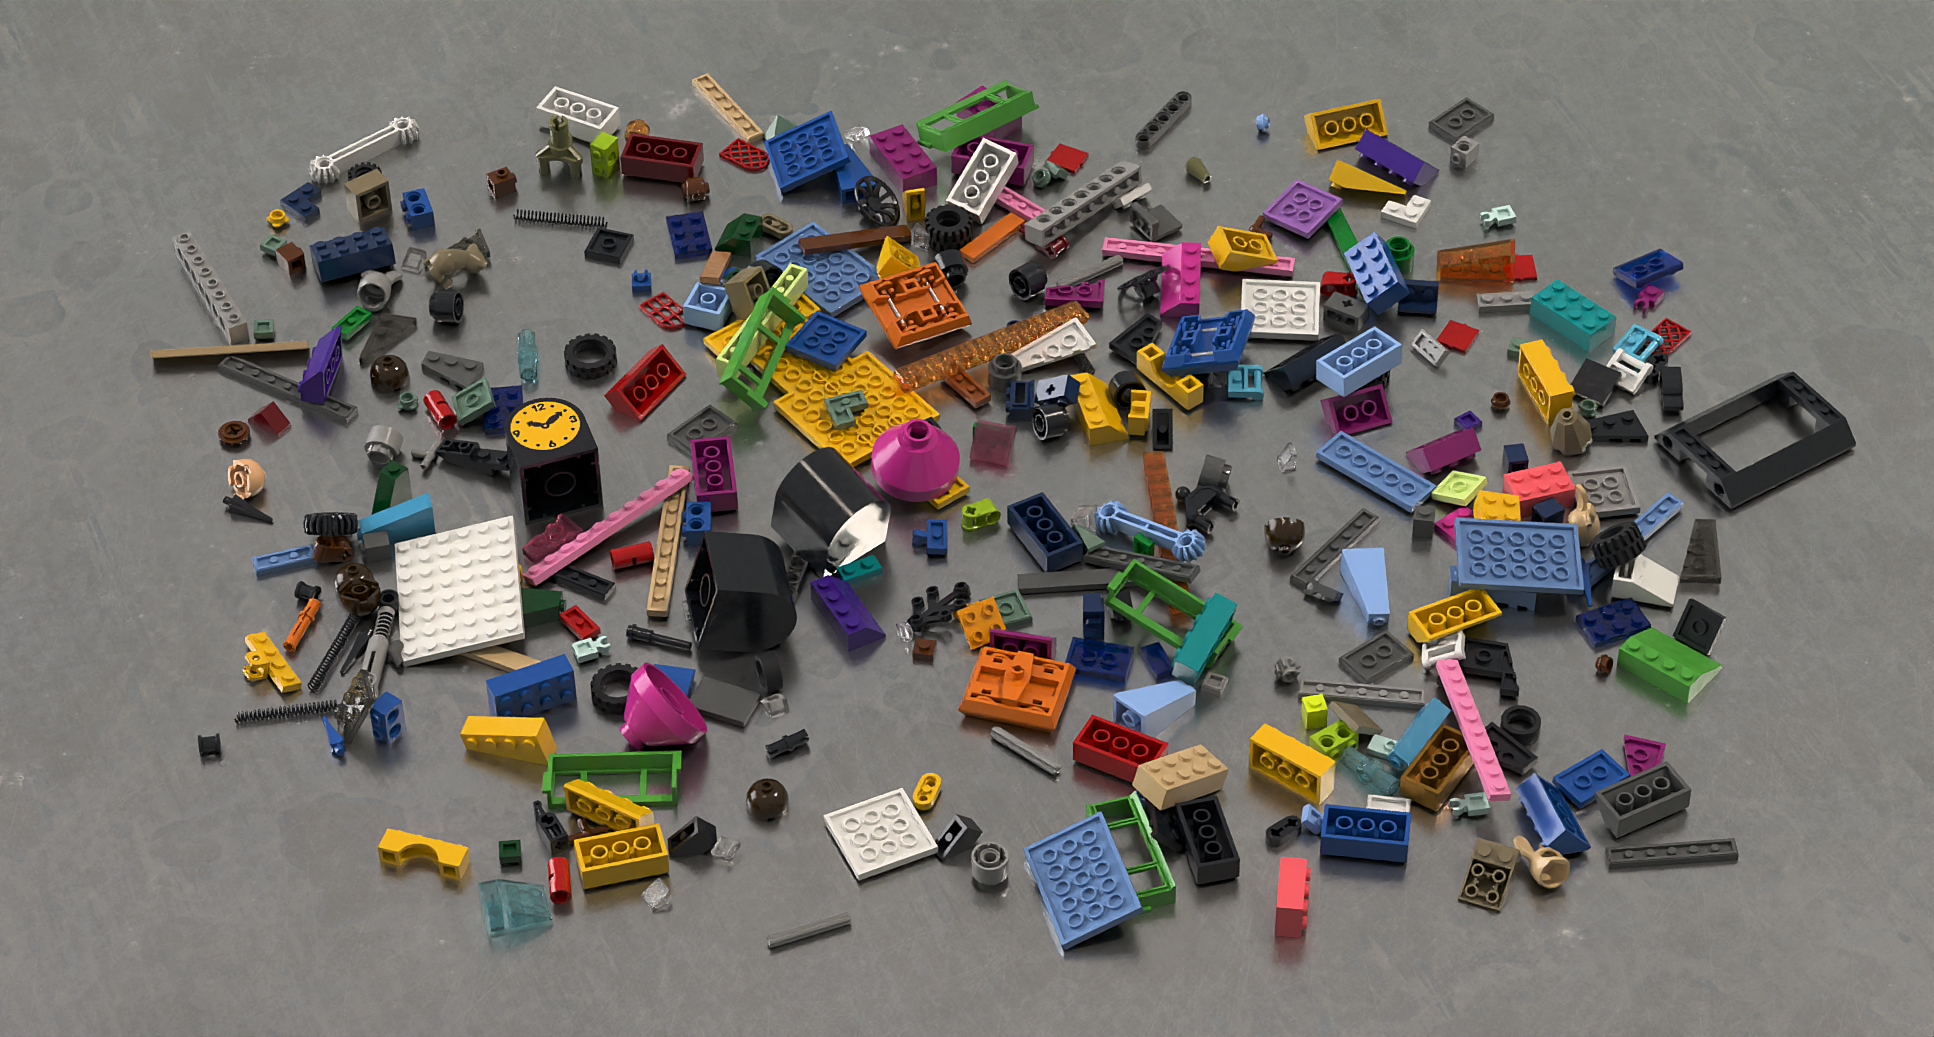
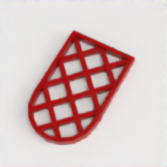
M737 138L719 153L720 157L748 171L763 170L769 165L770 161L765 151L740 138ZM737 148L739 149V152H732L731 150ZM741 148H748V151H741ZM751 153H758V156H751ZM739 154L740 158H733L732 155ZM742 154H749V157H742ZM761 158H767V161L761 162ZM752 159H759V162H752ZM742 160H749L750 163H743Z
M1665 318L1651 332L1655 333L1658 330L1656 334L1661 337L1669 336L1670 340H1664V343H1671V346L1664 347L1663 343L1662 347H1657L1651 355L1657 353L1656 350H1663L1665 355L1671 354L1691 335L1692 331ZM1660 329H1667L1668 333H1661ZM1670 329H1677V332H1670ZM1672 335H1678L1679 339H1672Z

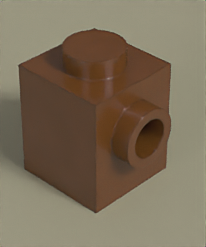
M507 167L486 174L487 187L495 199L516 192L515 184L517 183V178Z
M293 242L276 249L277 263L289 276L306 268L304 253Z

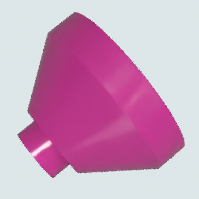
M913 419L887 429L878 437L872 450L871 470L877 484L893 497L912 502L928 501L942 496L954 485L959 473L960 453L955 441L945 431L929 424L925 420Z
M646 662L631 675L624 712L626 723L620 727V731L633 747L640 750L645 745L659 747L694 744L707 732V725L697 708L685 693L660 669Z

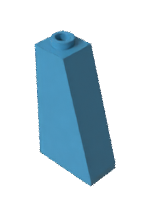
M423 494L360 519V528L356 532L358 541L362 540V543H364L363 534L386 530L390 544L436 534L430 494Z
M1436 697L1430 700L1419 710L1386 756L1390 764L1401 771L1406 769L1451 710Z

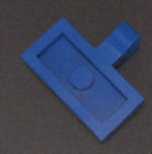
M927 519L926 531L913 530L912 545L920 546L927 542V554H947V520Z

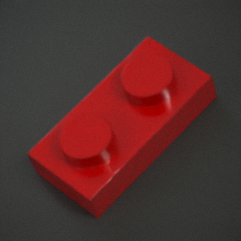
M577 605L559 614L560 621L581 641L601 634L600 627Z

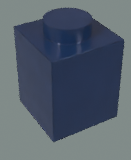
M1524 443L1504 445L1502 460L1506 473L1528 469L1529 459Z
M1551 497L1532 507L1531 521L1563 524L1565 509L1562 504Z

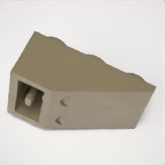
M1477 838L1458 900L1500 912L1522 857L1520 850Z

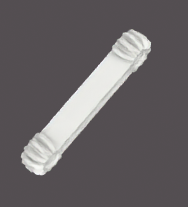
M401 116L399 119L394 118V121L389 122L388 127L329 156H324V154L322 157L316 156V159L311 160L309 165V174L313 182H318V184L325 183L327 185L328 182L334 183V180L339 179L341 173L350 170L352 166L355 167L357 163L360 165L361 162H366L400 144H404V146L408 143L413 144V141L418 140L419 126L416 120L410 119L409 116L406 118Z

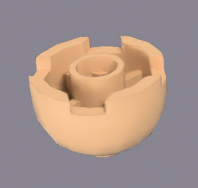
M252 459L234 460L233 466L228 468L229 485L234 486L237 492L235 494L242 499L256 496L264 487L266 480L265 471L259 463Z

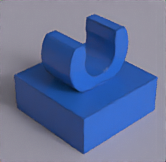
M634 270V274H632V292L652 291L651 273H648V270H645L644 273H637V270Z

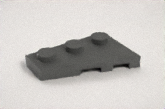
M428 351L421 363L422 369L438 378H445L450 381L451 385L455 387L458 385L463 389L476 383L484 369L483 362Z

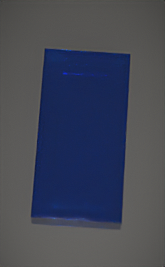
M1160 642L1140 647V653L1156 681L1173 676L1172 662Z

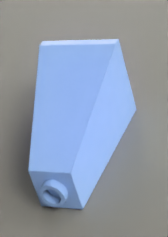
M1384 548L1342 549L1340 573L1367 624L1383 625L1388 623L1390 609Z
M1176 680L1115 693L1113 695V722L1154 738L1195 705L1196 690L1183 681Z

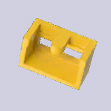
M1131 390L1128 434L1145 435V431H1148L1151 391Z

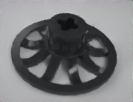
M874 176L860 178L855 185V197L859 212L862 216L879 226L890 227L894 225L899 219L900 207L891 188ZM870 181H873V182L876 183V187H875V190H874L873 193H872V184H871ZM861 183H866L867 190L864 187L860 186ZM882 186L887 192L878 198L877 196ZM859 191L864 194V199H860ZM889 196L893 200V203H881ZM886 208H892V209H894V210H895V215H893L891 212H889V211H887V210H885V209H886ZM878 215L881 222L874 219L873 216ZM884 215L888 216L891 221L886 222Z
M1167 264L1147 271L1118 286L1117 290H1123L1132 286L1139 289L1143 299L1160 292L1156 282L1158 274L1169 269L1171 266Z

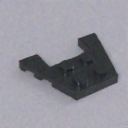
M1466 637L1464 646L1466 658L1458 660L1462 672L1502 678L1500 694L1519 697V685H1517V677L1513 669V661L1508 643ZM1440 676L1437 678V685H1443Z

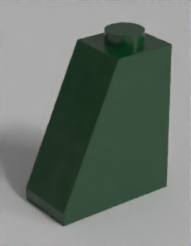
M392 460L379 472L371 515L412 499L409 470L407 467Z
M521 588L524 628L559 621V614L566 611L567 603L566 600H563L562 591Z

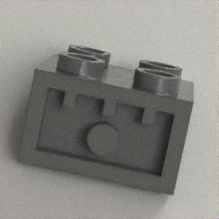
M1137 201L1130 204V222L1151 242L1182 229V223L1163 205L1146 210Z

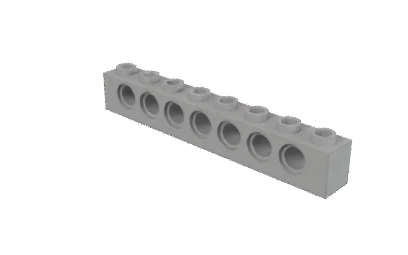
M1123 160L1024 224L1026 241L1041 247L1046 246L1060 235L1141 184V166Z
M191 231L172 237L177 258L229 343L235 345L249 340L248 326L245 318Z

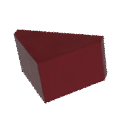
M274 401L261 407L248 418V422L276 437H279L291 427V423Z

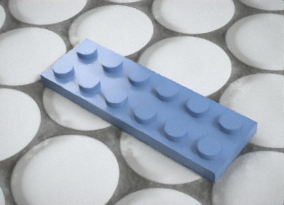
M1340 431L1316 451V458L1410 513L1415 510V505L1420 506L1431 496V492L1437 487L1435 484L1343 431Z

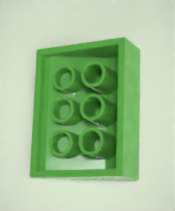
M1653 627L1631 636L1619 648L1617 660L1618 667L1686 704L1722 669L1721 664Z

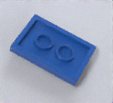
M1601 749L1555 775L1552 783L1581 809L1596 800V791L1629 778L1630 774Z

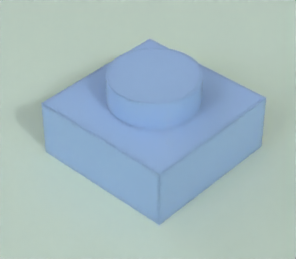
M1307 804L1303 807L1301 824L1314 834L1320 833L1322 831L1323 814L1312 805Z

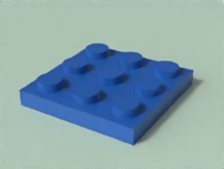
M816 311L785 345L786 351L836 371L867 337V331Z

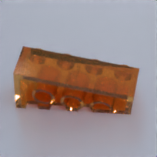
M1515 239L1438 250L1436 280L1514 283Z

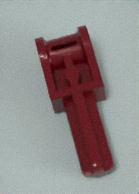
M1023 223L1019 228V232L1025 235V223ZM1060 235L1046 246L1036 245V248L1046 253L1048 257L1055 259L1058 253L1069 248V242L1063 235Z

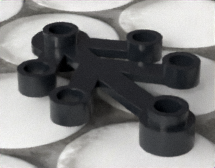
M966 582L956 583L953 592L937 602V597L940 595L938 587H928L926 589L927 597L929 598L928 610L922 613V608L925 606L924 600L920 596L914 597L911 600L914 612L907 620V625L911 631L920 632L927 627V624L951 621V612L967 607L965 599L971 596L969 585Z

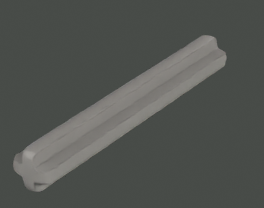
M1120 255L1113 256L1057 281L1056 285H1071L1074 287L1123 265V258Z
M998 726L992 728L990 733L992 738L1052 775L1059 773L1061 769L1059 763Z
M846 911L767 936V943L770 948L842 927L851 923V917Z

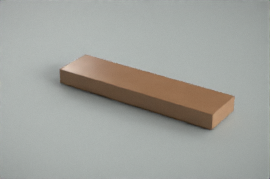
M712 251L700 275L701 284L718 285L731 260V252Z

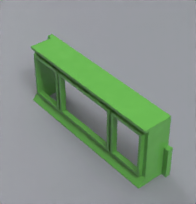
M1004 80L917 121L916 125L920 137L917 143L929 149L935 148L947 152L1038 109L1039 105L1035 104L1032 91L1027 92L1010 85L1007 80ZM1006 90L1007 100L995 95ZM985 99L998 103L965 120L953 116V114ZM943 119L956 123L943 130L930 126Z
M771 287L768 292L759 296L719 382V385L722 384L752 408V412L766 408L768 402L762 397L783 354L785 345L788 343L794 327L807 318L789 304L791 300L774 287ZM767 308L786 323L779 338L760 323ZM757 330L776 344L761 378L741 364ZM738 371L757 385L755 391L735 377Z
M1136 559L1132 560L1123 573L1118 572L1106 588L1109 590V594L1104 603L1176 649L1182 647L1184 639L1146 617L1142 612L1156 596L1195 620L1197 615L1202 613L1205 604L1201 599ZM1128 580L1149 592L1136 610L1116 598V595ZM1232 620L1223 636L1224 639L1216 648L1205 667L1211 669L1228 643H1232L1243 625Z
M682 751L549 754L548 772H543L542 794H547L548 809H567L565 797H554L555 776L581 775L580 780L586 782L587 775L640 774V795H621L618 797L627 798L641 807L677 806L678 772H681ZM647 773H672V794L646 795Z
M1136 791L1122 798L1091 805L1086 803V818L1102 811L1105 818L1133 812V818L1107 824L1110 831L1138 825L1153 862L1126 868L1129 875L1157 869L1163 886L1136 892L1144 910L1141 914L1152 912V908L1175 903L1176 884L1157 840L1151 838L1153 830L1149 826V821Z

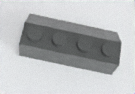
M1666 761L1596 791L1595 798L1604 823L1618 838L1689 807L1692 789Z

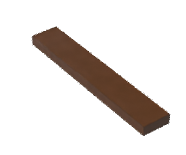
M905 224L799 238L798 245L804 255L883 245L887 236L897 243L912 241V234Z

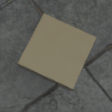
M1332 701L1329 705L1330 709L1354 732L1372 736L1374 734L1381 735L1383 732L1357 705Z

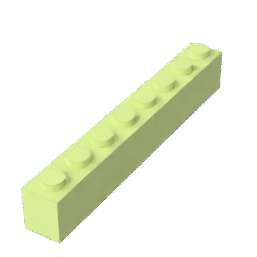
M790 263L772 287L791 300L789 304L793 306L808 287V270ZM767 308L760 323L773 333L782 319ZM749 317L716 358L718 377L722 378ZM758 330L741 363L745 367L768 339ZM738 371L735 377L738 378L741 372Z

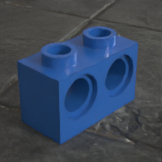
M425 188L402 193L401 209L402 212H406L405 219L407 224H411L412 230L435 226L433 209Z
M686 502V510L682 511L683 523H686V525H682V537H686L687 545H700L704 532L712 531L711 502Z
M386 691L369 705L372 732L377 739L390 744L406 730L401 699Z

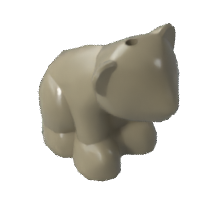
M476 244L469 245L466 250L438 249L424 260L430 273L446 290L452 286V278L461 269L470 274H477L487 266V261Z

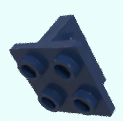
M1404 279L1410 294L1398 302V311L1436 314L1439 281Z

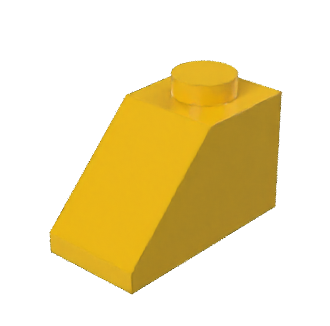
M924 188L907 190L902 193V207L907 222L925 219Z

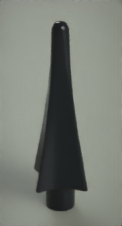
M237 494L233 498L225 496L223 499V503L229 506L228 512L248 515L268 522L273 521V518L259 511Z
M368 628L365 633L358 632L353 647L340 670L341 674L345 673L353 662L366 651L369 639L373 635V630Z

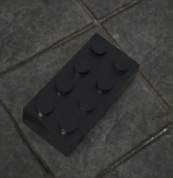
M1213 796L1175 803V823L1182 835L1181 840L1197 885L1239 877L1240 858L1218 797Z

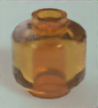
M641 119L630 121L626 126L625 141L627 142L630 133L649 136V125Z

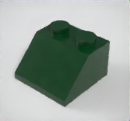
M744 213L728 223L715 247V251L731 252L732 255L752 258L763 236L762 217Z

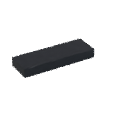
M566 565L552 575L553 581L606 601L616 589L614 582L571 565Z

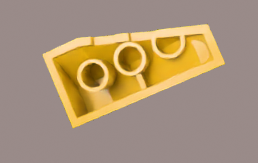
M1337 160L1328 179L1332 182L1331 186L1339 190L1343 187L1352 190L1407 194L1406 190L1340 160Z

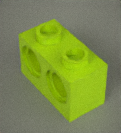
M1340 719L1310 736L1309 747L1337 761L1340 757L1352 753L1358 748L1359 733L1354 732Z

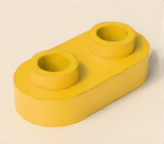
M927 773L920 778L913 793V805L917 809L927 810L934 805L941 790V778L939 775Z

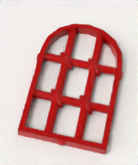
M664 292L639 305V308L664 329H678L685 325L684 319L678 315L683 313V308ZM664 296L669 302L664 303L659 298ZM657 300L662 306L656 308L651 303ZM673 304L676 308L679 309V311L674 312L668 306ZM649 305L654 311L649 312L644 307ZM665 308L668 311H670L672 315L665 316L663 313L660 312V310ZM658 313L664 319L659 321L653 314ZM677 317L681 323L675 325L670 319ZM664 322H668V323H670L671 325H665V324H663V323H664Z

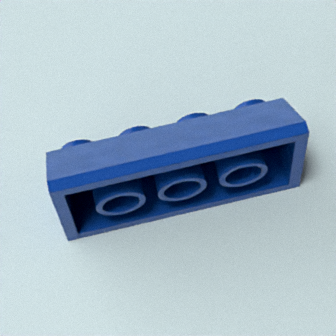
M1533 773L1516 788L1520 796L1518 800L1527 809L1526 815L1534 822V830L1542 837L1541 843L1544 847H1550L1561 855L1586 851L1591 848L1560 789L1536 773Z

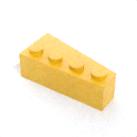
M468 716L460 732L462 741L468 750L548 766L549 754H555L557 750V745L545 718Z

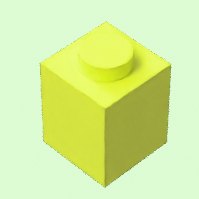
M1323 694L1302 697L1301 716L1306 730L1327 726L1328 708Z

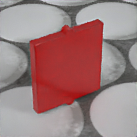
M1059 143L1055 150L1051 151V155L1047 160L1075 174L1080 166L1084 165V161L1089 156V153Z
M1515 254V256H1501L1506 282L1537 280L1533 255Z
M1450 320L1436 340L1450 350L1454 349L1466 353L1479 334V330L1467 326V324Z

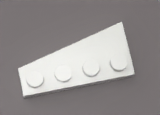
M1075 317L1011 355L1021 362L1022 372L1096 349L1097 344Z

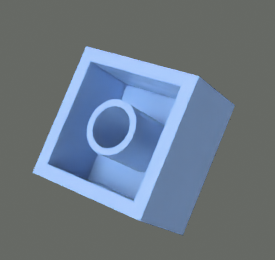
M698 281L683 305L685 324L715 331L723 328L732 312V305L724 287L701 284Z

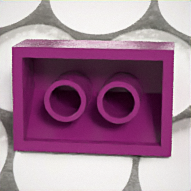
M1383 384L1355 390L1345 397L1337 395L1320 400L1325 420L1335 435L1340 431L1352 434L1392 422Z
M1474 428L1454 431L1407 451L1406 455L1422 473L1430 472L1432 475L1441 472V467L1445 465L1452 467L1459 464L1458 460L1462 458L1468 460L1476 457L1475 453L1481 451V447Z
M997 628L990 629L991 648L1016 653L1023 651L1032 653L1035 657L1055 659L1057 637Z

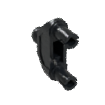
M1219 485L1198 486L1192 492L1187 487L1182 486L1177 488L1175 492L1176 499L1180 502H1185L1186 524L1190 527L1196 526L1208 534L1213 531L1215 522L1204 516L1214 506L1222 504L1235 511L1240 503L1239 499L1227 494L1225 489Z

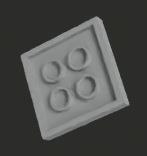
M1626 465L1567 472L1574 486L1580 484L1585 488L1589 503L1594 506L1599 518L1640 513L1641 507ZM1575 492V501H1574L1576 507H1577V503H1578L1577 492Z

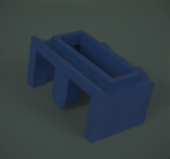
M1034 379L1029 382L1011 381V387H1007L1006 399H1010V401H1006V413H1010V421H1032L1035 396ZM1015 396H1025V403H1015Z
M1101 593L1083 594V640H1104V598H1101Z

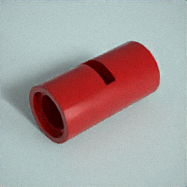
M438 390L428 392L424 396L423 402L438 426L442 430L454 427L457 423V417L441 392Z
M650 541L610 550V558L614 570L652 562L655 559Z
M554 857L547 863L550 900L555 904H565L572 898L569 861L564 857Z

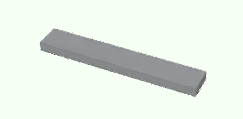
M1300 679L1298 699L1323 694L1325 701L1328 702L1338 701L1411 709L1423 708L1426 699V689Z

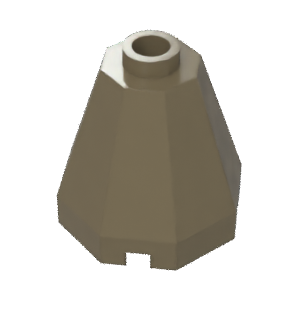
M1572 408L1561 409L1550 429L1552 446L1555 450H1560L1565 456L1581 454L1586 450V446L1593 442L1590 423Z

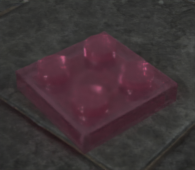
M977 419L969 459L1009 467L1017 427Z

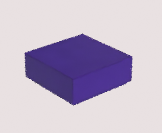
M1471 411L1454 418V424L1461 430L1474 428L1475 431L1482 427V421Z

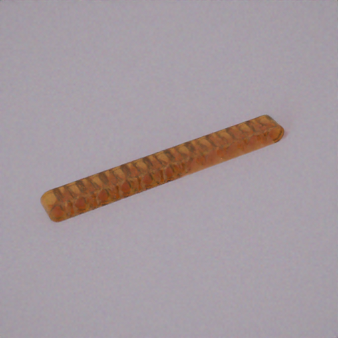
M1072 301L900 367L893 373L892 378L904 393H909L990 362L998 354L1013 353L1075 317L1084 325L1089 319V314L1077 301Z
M1164 451L1143 452L1144 471L1153 521L1178 531ZM1158 546L1160 558L1179 561L1174 557L1172 551ZM1170 580L1189 592L1188 583ZM1168 604L1170 615L1184 614Z

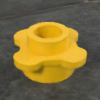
M277 209L273 210L266 220L272 223L273 227L278 228L284 223H288L289 217L285 216L284 211Z

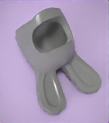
M367 270L361 273L362 279L357 293L363 307L373 312L383 309L390 298L391 285L402 279L403 275L397 271L383 274ZM365 296L375 299L384 298V300L378 304H372L366 300Z

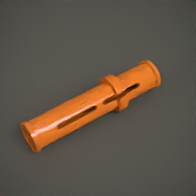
M309 599L305 609L299 613V619L283 643V647L287 651L294 652L308 626L314 622V616L321 607V603L317 599Z

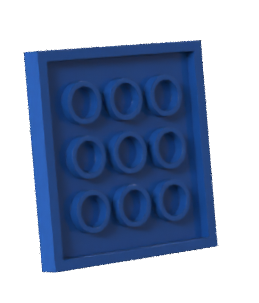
M832 111L764 141L782 193L851 162Z

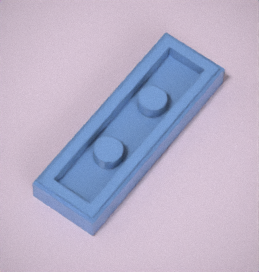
M310 544L252 557L256 576L317 563L312 557L313 545Z

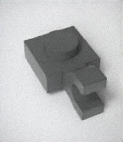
M1309 577L1308 582L1312 583L1314 587L1312 590L1304 589L1303 593L1308 595L1322 594L1321 598L1331 603L1333 600L1341 601L1344 593L1322 585L1316 579Z

